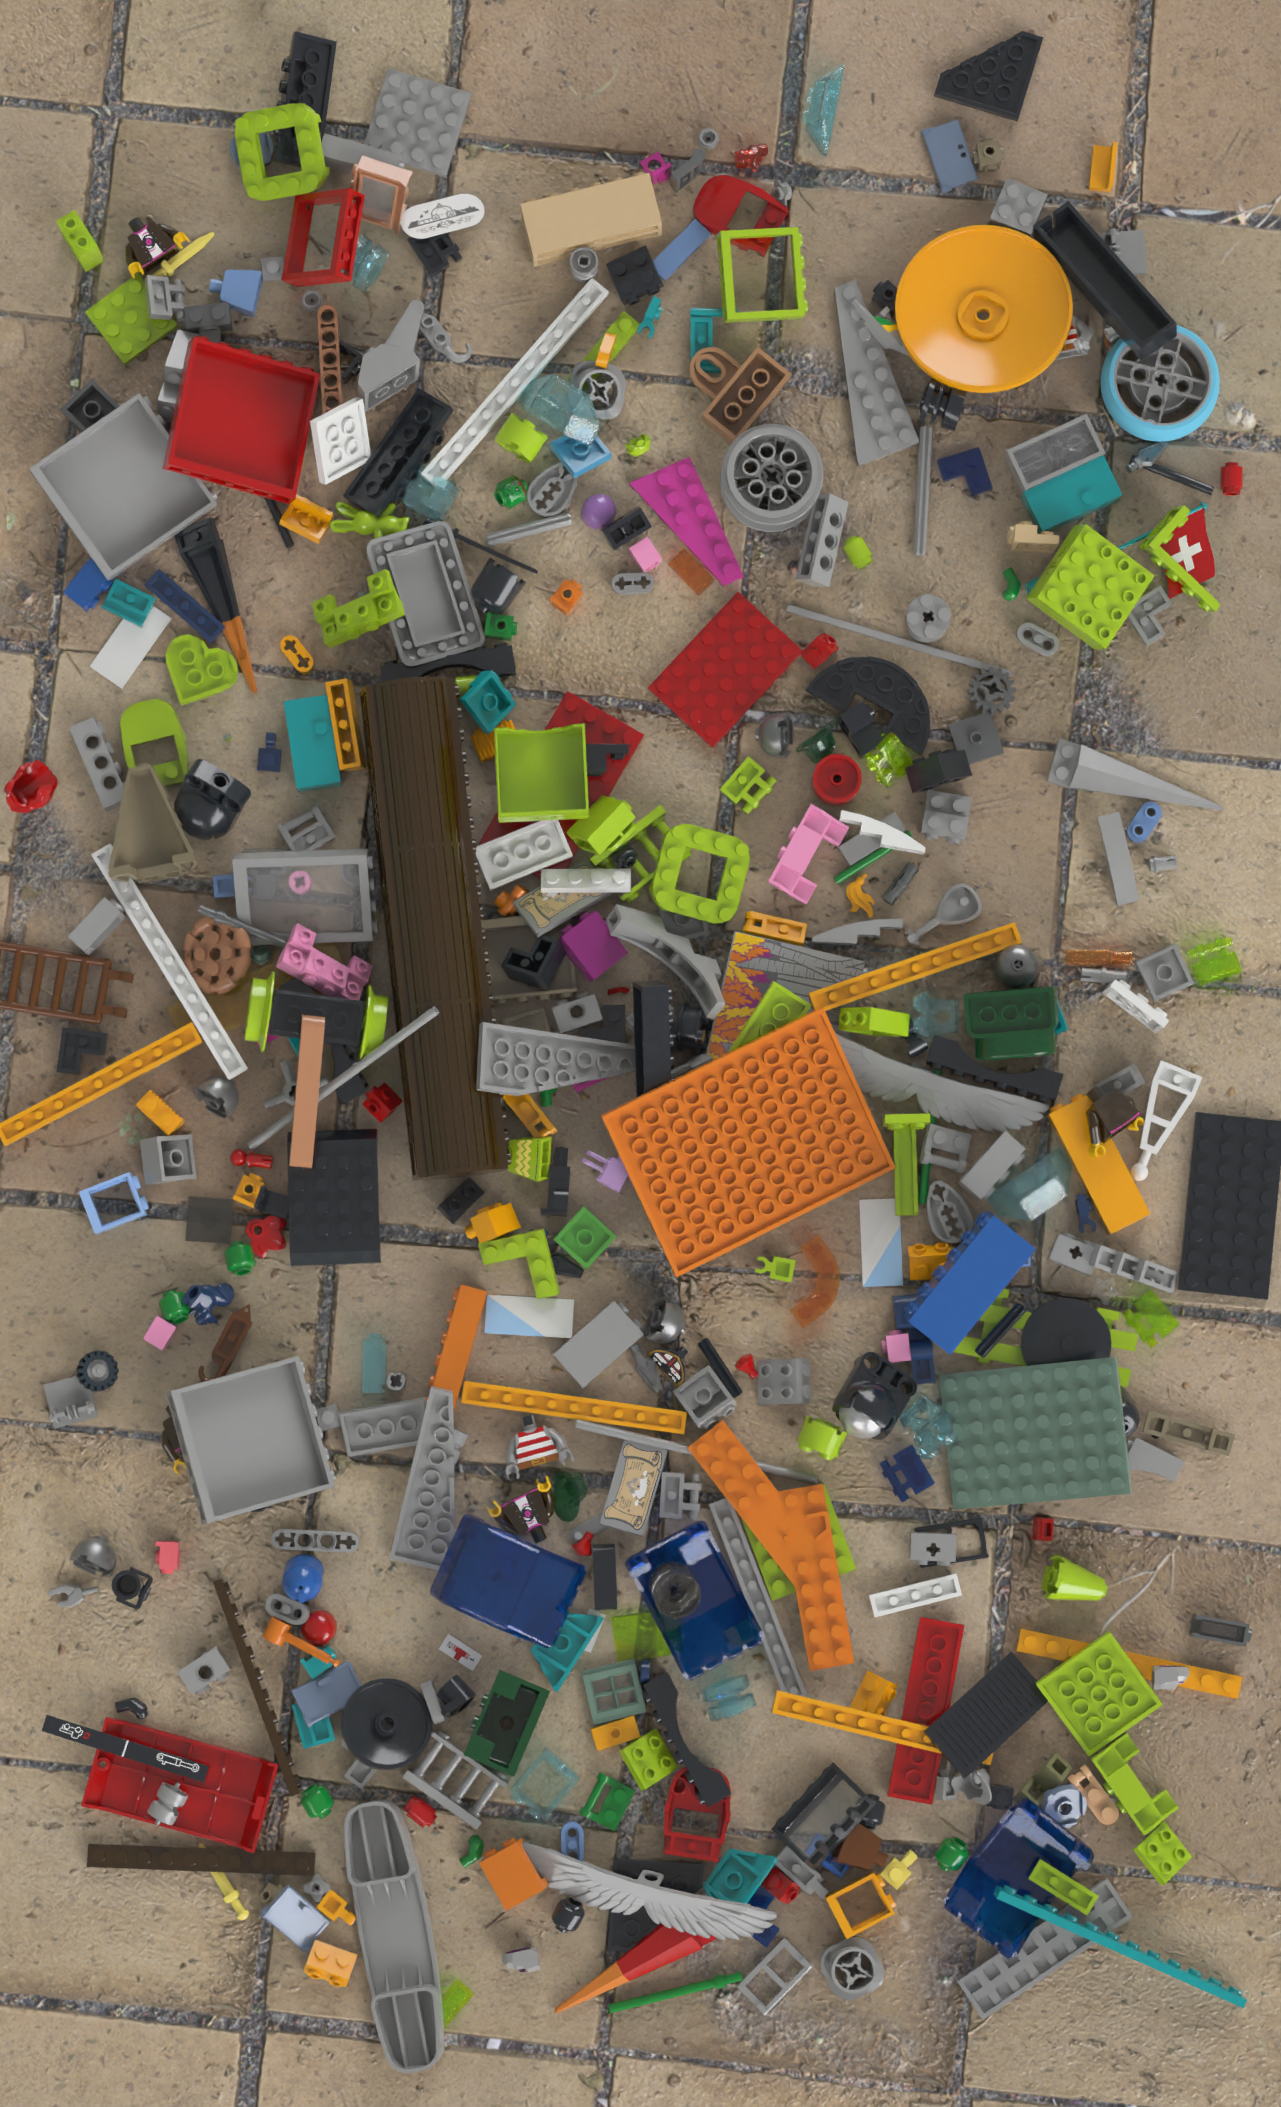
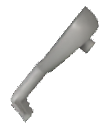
M958 883L952 886L943 895L937 907L935 918L914 933L908 929L907 934L909 936L907 940L910 944L913 943L920 947L921 944L918 940L939 925L956 926L975 920L982 911V902L978 894L965 883Z

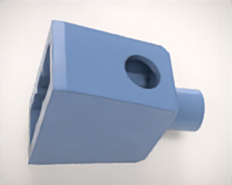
M226 270L223 281L211 278L209 292L219 293L220 303L228 302L230 309L255 317L263 280L262 272L256 270Z

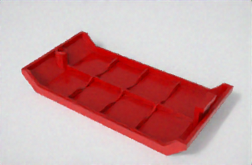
M105 1717L102 1728L103 1733L207 1765L209 1769L205 1781L201 1782L97 1749L81 1806L104 1810L155 1824L156 1819L147 1813L151 1802L159 1799L156 1794L162 1782L173 1786L177 1782L180 1784L179 1789L186 1793L188 1798L182 1807H177L179 1814L173 1825L160 1822L158 1826L255 1853L278 1770V1763L127 1720ZM101 1761L106 1763L105 1767L100 1766Z

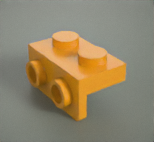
M296 494V499L289 505L279 524L319 544L330 527L333 513L325 507H320L307 498Z
M939 1242L933 1245L915 1244L914 1246H908L910 1281L932 1279L934 1270L939 1265L943 1266L948 1260L946 1256L953 1248L952 1244Z
M867 1670L850 1708L886 1716V1710L896 1696L898 1685Z
M315 1940L306 1962L304 1973H307L313 1979L321 1978L329 1981L331 1985L336 1987H347L358 1955Z

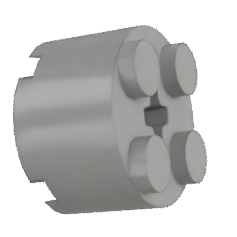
M930 594L919 596L911 602L905 614L907 633L911 638L920 643L937 641L947 631L951 612L941 598ZM924 616H931V621H927V623L923 621Z

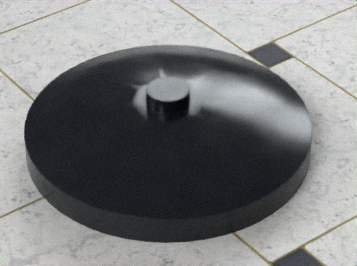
M1071 1298L1054 1299L1039 1306L1028 1317L1021 1333V1353L1027 1366L1109 1358L1111 1353V1334L1102 1315L1089 1304Z
M391 1678L372 1680L359 1687L346 1702L341 1717V1732L350 1753L362 1764L378 1770H395L413 1762L426 1748L432 1731L431 1714L423 1696L406 1682Z

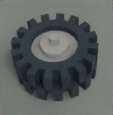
M96 1350L87 1353L80 1359L76 1369L77 1378L80 1380L79 1383L85 1389L93 1392L108 1389L118 1378L119 1368H117V1361L105 1351Z

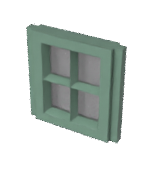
M634 1659L581 1671L594 1725L647 1712Z

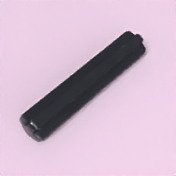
M1016 1303L978 1345L975 1352L981 1358H985L1027 1309L1021 1303Z
M704 1338L698 1343V1346L733 1398L739 1396L742 1393L740 1386L710 1340Z

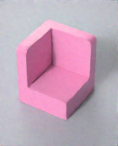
M648 537L629 548V554L642 573H646L662 563L661 556Z
M156 1316L146 1332L144 1340L164 1351L178 1327L165 1321L164 1318Z

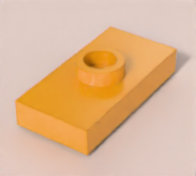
M634 1715L591 1728L597 1751L641 1737Z

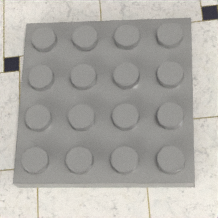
M388 68L364 145L400 154L402 163H405V166L447 178L472 93Z

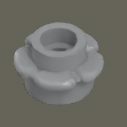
M711 128L704 129L698 135L700 147L703 149L708 148V150L714 149L719 142V135Z
M306 291L301 298L302 306L306 307V310L310 312L319 309L323 304L321 300L322 295L318 291Z

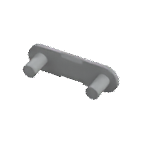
M602 1513L573 1528L570 1532V1539L575 1543L583 1538L586 1531L596 1536L610 1527L599 1525Z

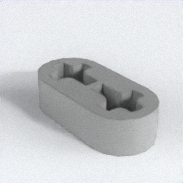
M621 573L612 579V589L618 595L647 594L651 592L654 585L653 578L648 573ZM641 578H646V582H650V584L646 585V589H642L641 585H634V583L641 582ZM619 579H624V583H631L632 585H626L623 590H620V587L615 586V583H619Z
M432 1680L421 1683L420 1685L434 1724L446 1721L445 1717L441 1714L442 1707Z

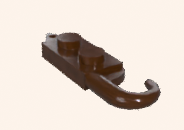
M250 1304L236 1313L232 1312L211 1355L213 1361L220 1368L215 1377L207 1378L203 1372L204 1366L201 1365L198 1374L202 1382L226 1376L253 1324L251 1322Z

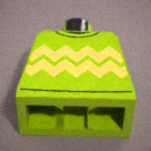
M520 1137L511 1139L509 1147L506 1146V1151H509L511 1155V1164L508 1165V1171L534 1181L549 1179L552 1137Z

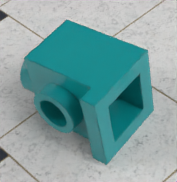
M330 1645L322 1650L331 1655L332 1659L337 1656ZM308 1654L309 1660L306 1657L300 1660L312 1679L333 1665L330 1662L325 1663Z

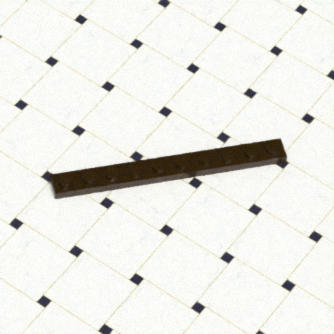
M222 1579L213 1582L287 1788L292 1797L299 1794L298 1788L302 1787L299 1776L292 1773L291 1766H294L290 1752L285 1754L283 1745L286 1744L282 1731L277 1732L275 1724L279 1722L275 1711L269 1710L267 1702L271 1700L266 1688L263 1690L259 1681L263 1680L260 1669L253 1666L252 1659H255L252 1647L251 1645L247 1647L244 1638L248 1636L244 1625H239L236 1617L240 1616L236 1603L231 1604L228 1596L232 1592L228 1581L223 1583Z
M88 1844L87 1867L314 1876L316 1853L255 1850V1853H250L239 1849Z

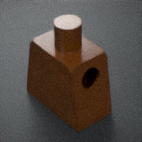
M859 1823L836 1847L830 1861L862 1870H869L872 1868L873 1863L883 1867L888 1859V1854L879 1850L882 1839Z

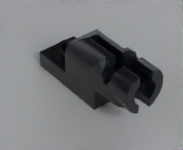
M586 744L587 777H599L606 774V756H611L612 760H623L624 756H629V744Z

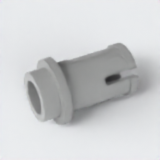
M1176 855L1158 858L1153 856V858H1149L1150 872L1158 873L1161 870H1176L1178 868Z

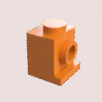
M565 579L549 599L550 604L568 616L583 596L582 586L573 579L570 582ZM570 591L572 595L569 598H565L563 593Z

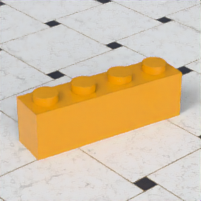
M345 678L325 682L339 770L346 773L367 769L353 681Z

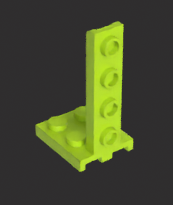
M1185 505L1173 507L1138 547L1143 552L1149 553L1151 555L1150 560L1156 566H1162L1167 571L1165 574L1172 581H1178L1183 586L1181 589L1189 597L1194 596L1199 601L1197 605L1205 612H1216L1220 607V603L1160 547L1162 543L1166 544L1173 537L1172 531L1177 526L1180 528L1188 520L1187 515L1190 513V510Z
M930 1113L885 1114L881 1118L882 1127L893 1130L894 1165L896 1167L894 1169L895 1216L918 1215L916 1130L923 1129L930 1123Z

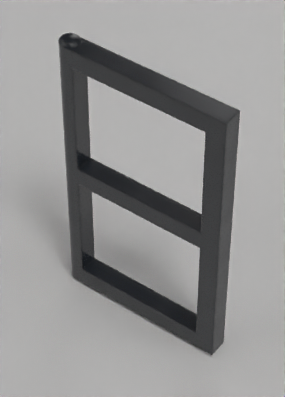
M982 1518L915 1528V1532L947 1528V1533H952L951 1527L978 1523L982 1554L956 1558V1562H950V1564L989 1557ZM937 1561L928 1562V1565H920V1568L938 1566Z

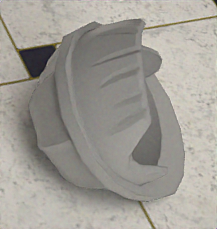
M978 1766L965 1779L962 1778L959 1772L952 1778L951 1785L953 1790L964 1793L968 1800H974L981 1805L988 1804L991 1801L990 1775L986 1769Z

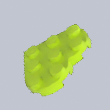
M190 634L180 635L173 639L165 654L166 664L181 706L222 693L237 682L239 673L237 662L226 650H221L220 648L208 649L203 640Z

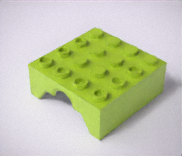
M1087 524L1075 525L1026 599L1094 650L1107 649L1155 575Z
M572 724L540 731L507 727L494 728L499 823L589 818L585 724Z

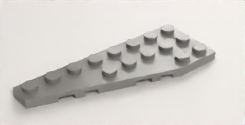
M486 1022L479 1024L476 1090L521 1096L635 1072V1046L632 1044Z

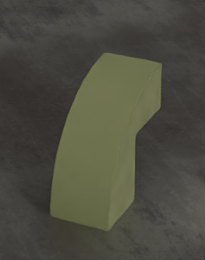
M1055 1752L1029 1777L1014 1795L1013 1800L1030 1814L1044 1800V1793L1048 1789H1054L1062 1783L1073 1767Z

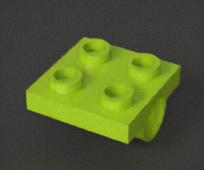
M656 1728L633 1740L619 1751L641 1791L649 1788L679 1768Z
M1162 1821L1132 1849L1160 1886L1166 1884L1192 1858L1191 1854L1165 1821Z

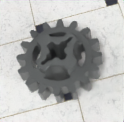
M992 666L988 672L982 668L980 675L977 673L973 675L975 681L970 680L968 684L972 688L968 689L967 694L973 695L969 702H976L974 709L977 710L981 707L982 714H985L987 710L990 711L991 716L994 715L995 710L1002 714L1003 707L1009 709L1011 706L1009 702H1013L1015 699L1011 695L1016 692V688L1011 687L1014 684V680L1008 681L1009 673L1007 672L1002 675V668H999L997 672H994ZM986 678H992L987 682L983 681ZM1000 681L1004 684L1005 689L1002 688ZM990 688H994L993 695L989 694ZM978 693L982 695L984 701L979 698ZM1000 701L998 704L991 705L992 702Z

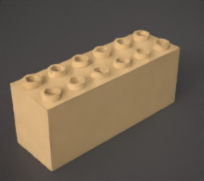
M637 172L625 179L616 177L611 179L609 183L601 184L596 182L590 184L588 188H571L564 194L551 193L543 199L530 198L520 204L521 218L534 267L568 259L571 257L572 252L580 247H588L597 252L662 236V221L649 173Z

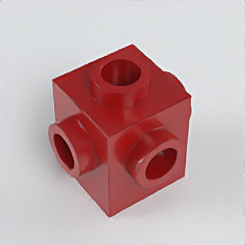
M384 1082L378 1088L374 1085L365 1094L368 1098L362 1105L382 1123L393 1114L403 1100Z

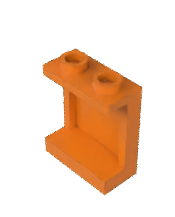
M514 1837L502 1843L503 1848L497 1851L495 1848H492L483 1854L485 1858L479 1862L505 1911L540 1893L549 1885L545 1877L541 1879L522 1846L524 1842L522 1837L517 1840Z

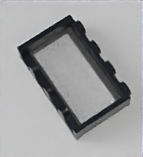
M833 1762L824 1769L822 1775L814 1783L809 1785L807 1791L792 1804L791 1808L776 1821V1824L771 1829L807 1866L815 1871L874 1808L876 1803Z

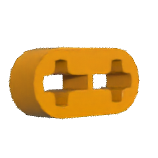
M605 333L595 366L607 369L616 342V334Z
M285 636L280 642L283 654L299 673L307 674L311 672L314 668L312 656L295 636ZM287 641L290 643L295 642L294 647L297 651L295 654L290 649L285 650ZM298 656H301L304 660L309 659L308 668L304 666L298 667L300 665Z

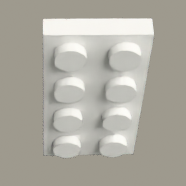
M558 820L536 822L477 846L475 852L490 890L573 857Z

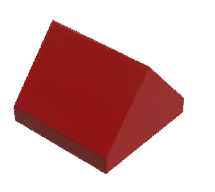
M1033 1517L1032 1540L1052 1541L1054 1518Z

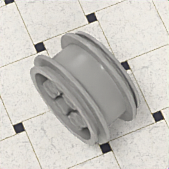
M780 424L759 425L743 432L729 446L721 467L720 489L728 510L745 526L762 532L784 531L804 521L810 515L812 506L816 502L823 484V465L813 443L801 432ZM776 447L783 448L780 455H776ZM763 449H769L773 455L765 458L760 452ZM753 451L758 459L750 458L747 455ZM784 455H791L794 461L787 464L783 462L782 457ZM752 464L757 470L754 473H748L745 470V466ZM803 465L805 471L793 470V468ZM767 475H769L770 477H772L773 475H775V476H776L775 482H774V481L768 482V481H767V479H768V476H767ZM790 476H796L800 482L792 485L787 479ZM750 480V483L739 488L737 481ZM752 486H760L762 492L756 495L750 491V488ZM788 491L799 497L795 503L788 496ZM773 492H781L784 498L782 500H775L772 494ZM763 497L768 499L767 510L758 508Z

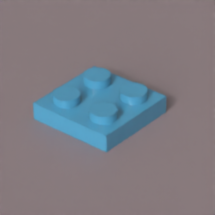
M588 424L550 443V449L574 478L611 459V452Z

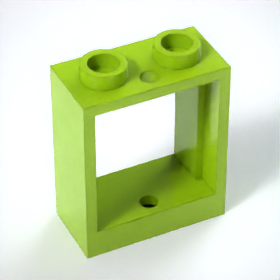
M75 210L56 221L62 236L85 272L104 262L97 244Z
M873 1007L840 1008L838 1030L876 1037L908 1036L910 1014Z

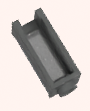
M1193 1613L1189 1636L1246 1647V1643L1251 1640L1252 1629H1249L1250 1624Z

